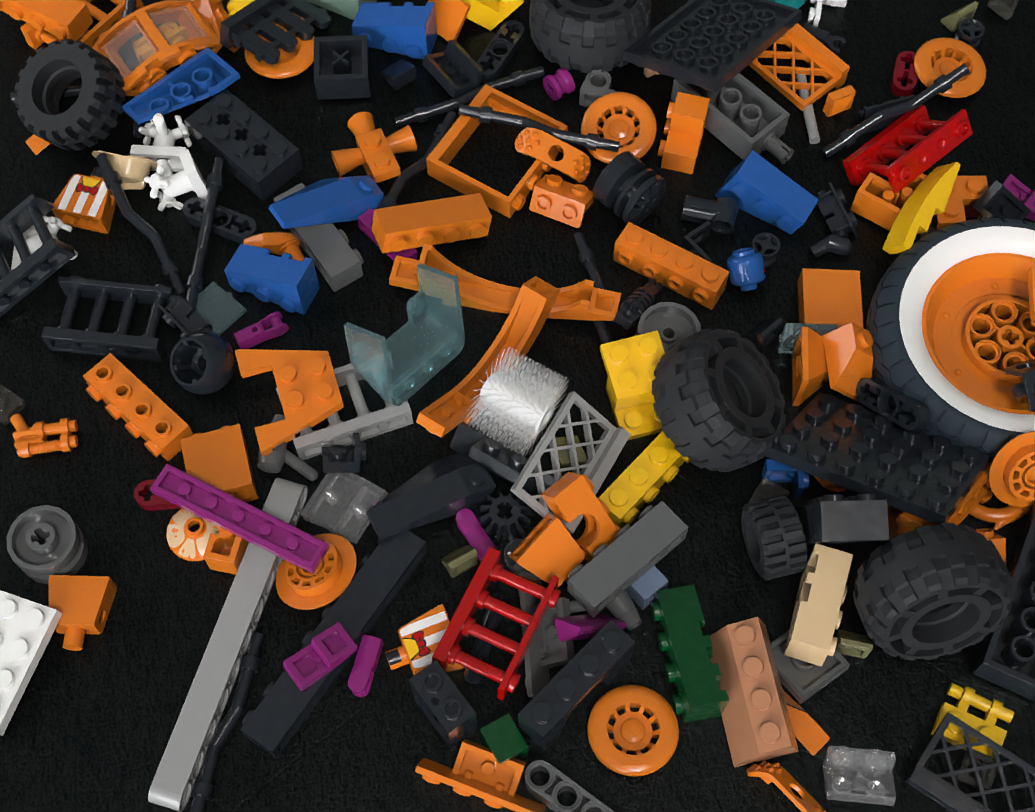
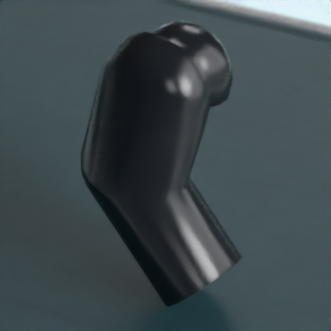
M830 234L809 247L815 257L818 258L828 251L842 256L848 255L853 245L846 237Z

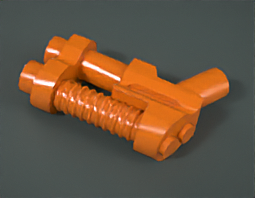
M15 414L10 418L12 425L16 429V432H13L12 435L19 457L27 458L32 457L34 454L56 452L59 450L69 452L72 451L73 447H78L77 435L71 436L72 432L78 431L76 420H70L67 417L61 418L60 422L49 424L39 421L29 428L21 414ZM60 434L59 440L47 441V436Z

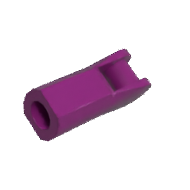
M273 312L257 323L233 333L240 349H249L266 340L285 334L289 327L286 323L282 322V314L280 312Z
M461 509L456 514L457 526L467 540V543L478 552V560L481 563L488 548H496L485 530L481 527L474 513L469 509Z
M369 635L362 636L354 662L355 665L348 679V686L357 697L366 696L371 689L374 672L376 671L384 645L382 639Z

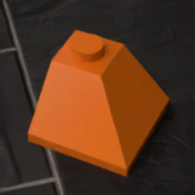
M851 322L822 335L830 388L859 402L856 396L858 382L864 378H872L873 339L868 330Z
M809 327L801 328L792 352V406L802 404L822 387L829 378L823 337Z

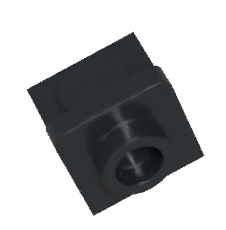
M353 433L352 447L342 445L321 447L323 473H359L360 461L366 460V443H361L359 433Z

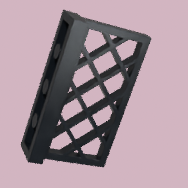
M949 712L945 714L915 766L904 780L950 812H992L988 808L985 795L1002 791L1008 812H1035V794L1032 787L1035 785V781L1031 782L1029 777L1030 774L1035 778V768ZM949 723L962 731L965 744L947 747L944 732ZM969 736L978 742L970 743ZM940 740L942 749L934 750ZM985 745L991 749L995 764L977 767L972 747ZM966 748L971 768L954 771L948 751ZM943 753L948 773L936 775L925 768L924 765L930 755ZM999 755L1008 761L1000 762ZM1014 764L1019 767L1025 783L1007 786L1002 766ZM996 767L1002 788L984 791L978 771ZM973 772L978 792L965 794L958 789L955 775ZM949 776L951 784L943 780L942 778ZM1026 787L1032 807L1014 811L1009 790ZM979 796L981 804L971 797Z

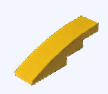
M958 162L936 167L917 186L905 202L890 229L882 248L885 252L891 255L909 250L914 243L916 234L928 231L933 215L944 213L960 168Z

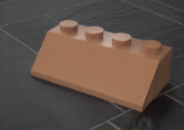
M754 617L724 626L710 636L713 645L710 661L711 664L718 663L721 672L719 691L726 690L729 698L721 716L734 767L798 752L766 625L759 617Z

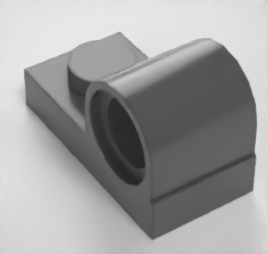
M601 69L592 70L591 73L587 74L580 88L579 105L589 107L603 95L622 91L611 89V75L607 71L601 72ZM617 111L615 113L622 114V111Z

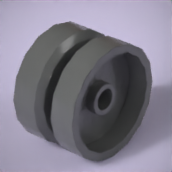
M659 302L650 306L641 315L634 336L658 330L664 351L667 353L668 349L676 343L701 331V324L696 315L684 305L675 302Z
M43 505L32 507L20 514L10 526L6 537L7 551L12 560L28 577L43 584H48L49 575L74 576L84 565L88 553L87 539L81 529L67 512L55 506Z

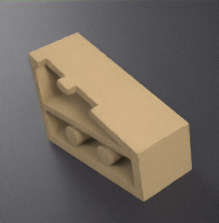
M815 543L800 579L784 652L785 656L822 667L827 655H834L838 638L833 637L835 629L838 630L842 619L843 611H840V606L846 597L848 588L846 582L853 554Z

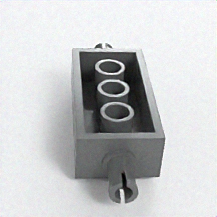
M740 73L717 92L707 91L697 85L684 83L674 78L671 100L675 102L678 92L710 98L704 128L742 160L752 150L758 155L762 151L767 150L782 164H785L786 160L788 161L794 154V150L779 139L785 133L790 114Z

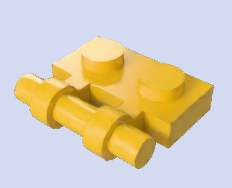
M951 683L947 695L958 699L956 707L946 702L941 705L931 734L935 733L945 714L949 712L1002 746L1007 731L995 726L997 718L1010 723L1014 716V711L1004 707L1003 702L994 698L989 700L976 694L975 689L964 686L963 688ZM969 705L986 712L984 719L968 713ZM949 723L944 732L945 741L955 746L965 744L962 731ZM969 736L970 743L978 742ZM985 745L972 747L974 755L994 763L991 749Z

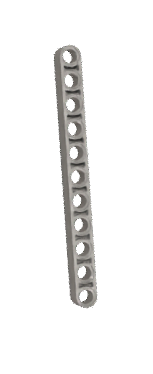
M276 478L262 511L296 527L307 498L308 487ZM250 542L149 789V802L182 812L188 803L193 784L197 780L203 765L208 744L216 732L239 673L241 658L243 655H246L252 632H255L275 581L278 568L283 560Z

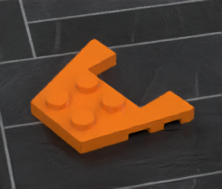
M235 350L242 378L273 371L283 407L284 420L255 427L262 457L272 453V449L284 441L288 443L296 438L295 435L308 426L312 428L344 408L328 351Z

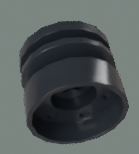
M625 151L617 155L601 172L595 182L593 196L608 209L614 208V214L622 218L626 224L631 222L637 225L657 206L664 195L667 181L660 175H657L651 168L645 169L643 161L630 151Z

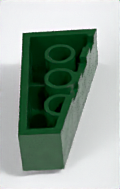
M694 584L657 591L654 602H651V613L653 620L659 621L661 632L657 634L661 652L666 651L668 663H665V673L668 683L673 682L676 694L672 695V703L675 714H681L682 723L721 716L729 698L726 690L719 691L721 672L718 663L711 664L710 661L713 645L708 633H702L701 628L705 627V619Z

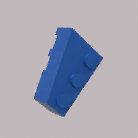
M391 2L361 3L352 24L353 35H367L368 44L371 48L409 56L414 59H424L425 55L431 54L437 39L435 2H427L426 6H414L413 2H405L404 6H392Z
M753 150L728 174L715 194L717 198L728 197L738 202L739 209L789 234L794 233L805 223L819 201Z
M240 244L224 270L229 285L238 292H249L263 302L271 301L278 304L287 312H298L304 315L320 289L313 259L305 257L303 262L292 260V255L288 253H283L281 257L270 255L271 251L269 249Z

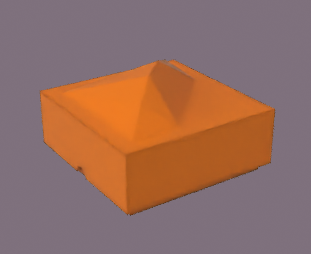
M852 85L828 93L823 112L827 117L851 108L856 93Z

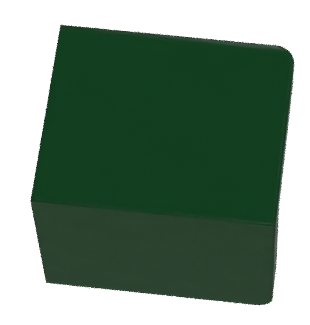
M509 713L480 728V740L483 746L490 748L499 764L517 755L521 759L527 757L528 746Z

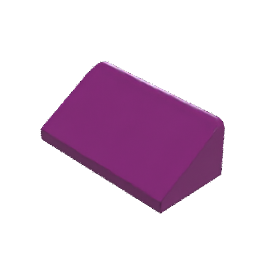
M600 613L594 618L590 614L557 617L554 619L559 641L562 642L592 639L610 620L622 630L626 627L624 621Z

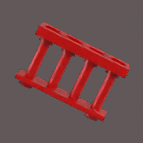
M925 105L905 113L842 161L850 185H860L871 172L875 175L888 177L893 193H898L973 134L967 111L961 109L947 121L930 120ZM928 131H933L928 136H924ZM910 145H914L910 150H905ZM895 160L890 165H886L889 161Z
M489 547L432 656V662L437 660L444 671L448 664L454 665L457 663L500 683L497 698L503 701L508 691L511 693L515 691L521 677L517 671L548 608H555L561 591L557 590L559 578L554 575L548 587L545 588L503 569V565L500 564L501 551ZM497 580L540 599L541 602L535 614L531 615L490 596V592L486 591L490 582L496 583ZM485 607L528 627L521 642L518 643L475 623L476 619L472 617L477 608L482 610ZM463 635L466 637L472 635L513 654L514 657L507 671L461 651V647L458 645Z

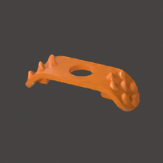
M527 127L518 134L515 140V149L519 153L531 156L570 176L576 182H583L589 174L591 160L588 155L544 131ZM558 146L563 150L562 160L553 161L548 155L550 147Z
M764 760L758 765L753 764L746 770L747 775L750 777H760L767 784L773 782L801 812H827L780 766L779 762L766 763ZM790 787L795 789L800 794L802 799L797 797Z

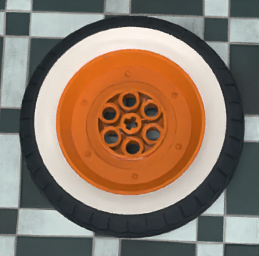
M984 218L959 222L938 229L915 242L909 250H906L895 259L881 278L872 297L866 321V330L869 331L873 339L872 377L879 378L890 387L927 405L930 411V422L926 428L921 429L922 432L934 437L939 435L947 437L952 441L951 444L956 446L978 448L981 452L991 455L990 464L997 452L1008 441L1020 434L1035 431V412L1028 410L1025 394L1017 398L1011 391L1012 387L1022 381V377L1005 372L1007 367L1030 359L1035 360V357L1032 355H1035V326H1031L1027 275L1029 269L1035 267V223L1003 218ZM893 396L889 398V407L892 411L896 408V401ZM906 411V413L913 415V411Z

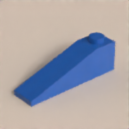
M207 47L127 102L122 108L136 123L141 124L152 120L157 113L165 115L208 99L241 77L237 71Z
M370 175L324 178L271 204L269 210L283 229L358 220V217L370 208L376 209L384 193Z

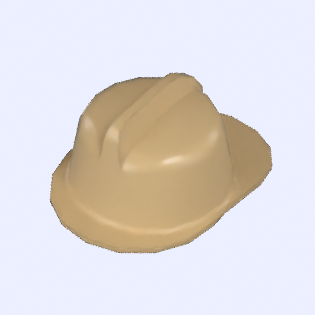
M105 151L92 152L95 158L99 154H107L114 171H117L122 179L121 186L124 190L144 189L146 186L144 178L149 176L150 171L157 169L158 166L155 161L144 157L123 156Z

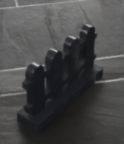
M255 0L221 22L220 44L227 49L233 45L238 48L243 46L255 54V59L259 62L264 60L269 64H277L280 61L281 54L278 49L281 48L286 52H294L297 49L298 43L296 37L302 40L313 39V25L320 29H326L330 26L331 17L328 15V10L325 8L319 9L307 0ZM292 12H295L296 14H298L299 16H301V17L304 18L305 20H302V19L299 18L298 16L294 15ZM278 23L279 25L287 29L288 32H286L285 30H283L275 24ZM260 34L272 43L269 44L268 42L260 38L258 35Z

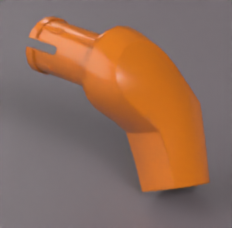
M264 232L244 239L243 244L269 249L272 254L282 256L283 253H288L292 255V260L302 262L305 259L299 248L300 240L292 233Z

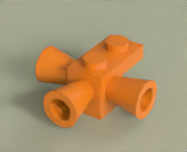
M359 112L348 121V128L355 135L357 148L331 151V156L340 177L363 165L367 175L372 176L373 180L379 183L401 175L400 167L394 154L417 151V144L409 125L385 138L381 128L375 130L372 114L369 112Z

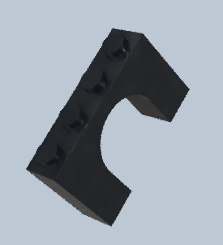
M610 620L518 713V730L522 737L542 755L564 732L566 720L583 698L599 682L603 681L606 685H609L630 664L635 641Z

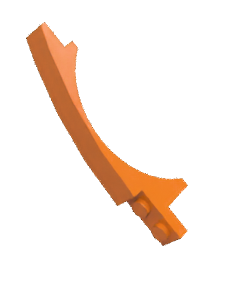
M428 244L423 245L419 260L396 255L389 277V285L445 297L444 303L510 314L521 289L495 283L473 275L447 260L433 245ZM587 279L571 286L558 288L560 290L547 318L614 321L621 293L593 287L594 281Z

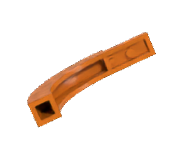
M537 276L522 284L510 314L481 360L457 386L419 412L416 422L425 427L430 433L441 438L460 423H467L475 411L473 408L479 400L472 407L470 406L480 397L481 390L478 389H482L488 379L487 375L488 377L491 375V368L492 373H494L495 366L497 370L500 360L502 363L505 355L508 357L510 354L517 358L518 356L519 358H525L541 331L560 290Z

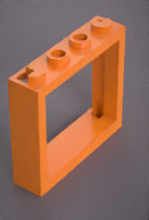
M487 84L483 86L469 104V106L482 108V105L493 107L494 111L525 116L552 128L568 131L567 125ZM460 115L426 158L427 174L465 195L481 193L487 207L511 218L516 210L519 211L524 206L526 196L530 191L534 190V186L539 182L545 171L549 172L552 167L536 159L510 195L506 196L449 166L448 164L481 123L478 118ZM552 146L548 151L550 159L555 161V157L559 152L563 153V150L558 146Z

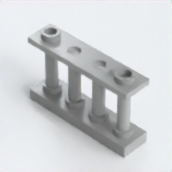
M389 351L374 353L366 359L333 369L338 387L344 385L348 387L358 415L356 418L343 422L340 420L338 412L327 418L329 422L327 428L313 431L311 426H308L300 431L299 437L294 438L293 441L299 458L306 460L321 455V447L351 445L353 433H359L360 441L413 424L412 411L408 401L397 402L386 373L393 370ZM375 375L386 407L375 412H369L358 381Z

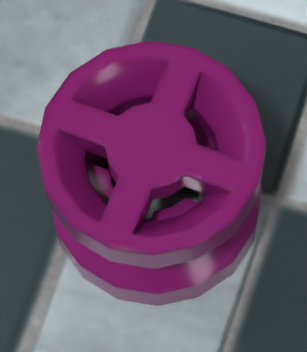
M565 68L558 69L555 75L549 74L543 78L544 88L549 97L554 101L562 98L564 93L570 94L575 91L574 80Z

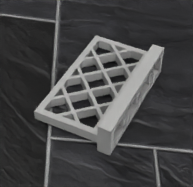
M569 392L510 491L543 518L548 512L554 515L548 510V505L541 496V493L545 491L543 475L554 473L556 482L562 477L561 472L572 470L573 473L584 474L593 483L594 489L592 491L596 495L631 434L623 427L616 428L576 392ZM573 403L580 408L582 418L580 422H571L570 408ZM590 423H597L605 430L597 441H593ZM583 425L585 443L575 444L572 426ZM565 427L567 446L557 447L555 433L558 428ZM586 446L588 459L583 465L578 464L576 447ZM568 449L571 467L560 468L557 450ZM550 452L553 470L542 472L540 458L543 453ZM529 477H535L538 495L531 496L522 489ZM583 515L578 516L571 523L560 521L569 533H574Z

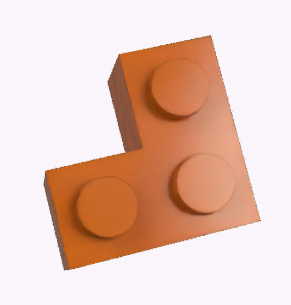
M678 92L675 102L669 103L664 135L668 136L667 140H661L658 156L662 157L661 168L693 175L710 98Z
M870 172L858 189L850 210L890 231L905 202L927 175L922 173L898 193H893L890 182Z
M956 177L944 213L933 215L930 224L935 231L945 226L966 221V218L979 217L981 215L972 206L989 189L987 177Z

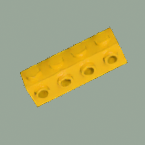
M663 431L598 498L608 506L610 510L609 517L613 523L621 528L625 524L630 525L639 515V509L645 503L650 504L658 495L659 488L665 482H671L679 472V467L685 461L687 463L690 461L688 457H683L674 448L675 445L670 438L666 437Z

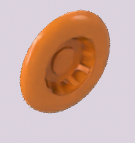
M278 23L275 24V25H277L278 27H280V28H282L283 30H285L286 32H288L287 29H285L284 27H282V26L279 25ZM260 34L258 35L260 38H262L263 40H265V41L268 42L269 44L272 43V42H270L269 40H267L266 38H264L263 36H261ZM296 37L298 43L297 49L294 52H286L281 48L278 49L281 54L280 61L277 64H269L264 60L259 62L255 59V54L245 48L246 62L253 71L267 78L284 79L296 76L305 71L314 61V37L311 40H302Z
M942 37L929 40L917 50L914 57L916 74L927 88L934 84V80L942 74L947 75L962 64L968 67L969 73L953 83L951 89L943 94L938 93L942 96L951 98L970 96L981 89L986 79V66L980 54L967 43L954 38Z
M626 92L609 93L595 100L586 110L581 123V134H603L604 139L620 141L619 147L622 148H619L618 152L596 148V151L588 150L592 156L606 164H609L617 155L625 151H630L640 159L653 145L657 131L656 119L649 105L638 96ZM622 111V114H616L615 112ZM627 113L631 114L632 118L626 116ZM611 114V116L608 119H606L605 116ZM600 122L604 124L603 128L599 126ZM635 122L639 123L637 127L634 126Z
M1035 431L1020 434L1008 441L997 452L990 465L989 483L991 490L999 500L1008 505L1027 507L1035 504Z
M329 533L314 536L328 543L330 547L314 574L284 559L282 560L276 575V589L279 597L285 604L299 610L317 609L336 600L348 588L355 575L357 558L353 546L344 537Z
M624 685L608 691L598 699L589 715L587 733L590 746L603 765L625 776H644L662 768L673 756L678 744L679 726L671 705L659 693L644 686ZM630 707L639 708V711L632 712ZM624 709L625 713L619 716L618 711ZM644 711L651 716L649 719L643 715ZM611 718L615 720L614 726L608 723ZM656 723L657 730L653 731L651 725ZM608 733H612L614 739H610ZM651 738H657L656 744L650 743ZM615 745L619 746L622 751L618 750ZM646 748L648 752L642 754L641 751ZM627 752H631V753H635V755H630V754H626V753H627Z

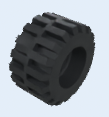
M784 495L745 504L741 517L743 538L751 563L760 577L768 581L804 571L807 565L806 537L799 515L789 499Z

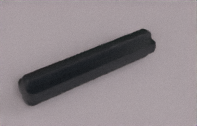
M497 592L491 594L492 597L507 603L505 595ZM486 608L481 626L497 632L502 615ZM476 638L470 655L487 663L492 645ZM465 668L464 680L469 683L479 684L482 675Z

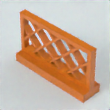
M798 23L772 44V51L765 50L749 64L752 69L801 111L805 110L832 88L838 89L845 84L850 68L849 65ZM776 44L786 45L791 52L776 51ZM758 57L772 58V66L762 65L758 62ZM776 59H791V67L776 66ZM795 60L805 61L809 68L795 67ZM777 73L791 74V82L779 80ZM795 74L810 75V83L795 82ZM814 76H822L828 82L826 84L814 83ZM795 89L810 90V96L803 100L795 93Z

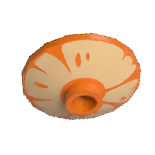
M181 508L172 516L167 526L166 538L170 549L178 557L187 561L205 560L203 555L210 534L218 535L219 529L215 524ZM193 525H200V528L196 532L190 531V528Z

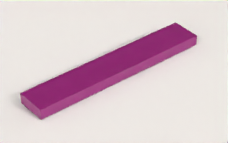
M169 464L165 465L150 488L153 494L312 574L315 573L330 548L328 543Z

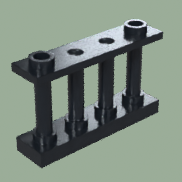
M34 194L23 200L21 204L0 220V317L76 255L71 245L52 238L43 218L44 215L54 208L53 203ZM32 225H34L42 242V246L33 254H31L23 236V233ZM13 242L22 262L11 271L3 250Z
M59 276L58 283L64 294L68 297L59 326H44L41 337L49 350L107 356L111 353L114 357L163 362L165 350L160 339L156 338L162 310L157 304L160 303L163 306L169 304V298L174 295L172 288L161 284L149 286L90 280L80 276ZM79 298L95 299L88 328L84 330L71 329ZM108 300L124 302L117 329L113 333L99 332ZM135 304H152L144 335H127Z

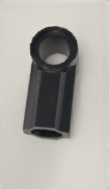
M686 195L681 220L700 224L709 221L711 223L710 228L714 232L730 234L735 228L739 204L734 199L728 197H721L713 201Z

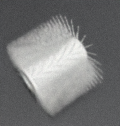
M514 359L510 363L507 362L506 365L505 362L503 364V361L501 363L500 360L497 370L496 366L494 368V373H492L491 368V375L489 377L487 375L488 379L482 389H478L481 390L480 397L470 407L479 400L480 403H477L473 408L477 407L479 410L474 420L476 421L478 416V422L483 418V421L486 422L484 427L486 428L489 423L488 426L490 427H487L489 430L493 424L492 431L494 428L497 429L498 424L501 429L505 424L503 430H510L509 434L511 436L515 431L513 435L515 437L514 440L517 436L518 438L520 437L519 441L521 440L522 443L524 440L523 444L525 443V447L528 441L529 443L531 440L535 442L538 433L540 435L542 431L543 434V429L549 423L552 415H555L553 414L556 409L555 406L559 403L556 399L561 396L558 394L559 386L557 388L555 386L552 390L554 385L550 382L551 380H549L547 386L545 380L542 383L543 379L541 377L545 371H543L542 375L538 371V377L537 375L532 376L530 372L533 368L530 369L528 365L525 371H523L526 366L524 363L521 367L522 363L520 362L519 364L517 360L514 365ZM500 429L499 432L497 433V435H498L499 437H500V435H501V433H502L501 429Z

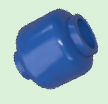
M753 247L732 251V256L727 259V270L730 271L729 282L731 285L740 286L741 291L754 290L757 288V283L765 279L763 256L761 253L756 252Z

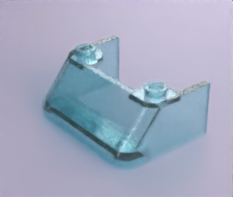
M421 263L417 266L420 291L409 299L406 307L408 322L387 340L384 336L349 322L344 324L352 366L385 402L395 406L402 405L461 352L465 343L458 277Z

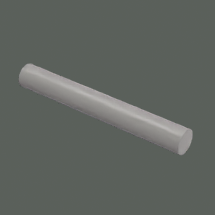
M796 75V82L808 83L806 75ZM798 89L799 96L803 100L810 96L809 90ZM811 104L803 110L809 142L810 144H817L820 142V136L813 105Z

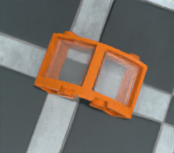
M165 0L147 5L127 15L108 31L103 32L92 48L108 58L119 69V75L123 77L124 81L122 89L125 91V95L138 96L167 75L165 71L184 64L207 47L217 54L223 45L220 44V39L191 0Z

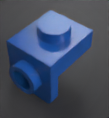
M770 458L766 459L764 463L762 482H792L793 498H800L804 489H808L809 474Z

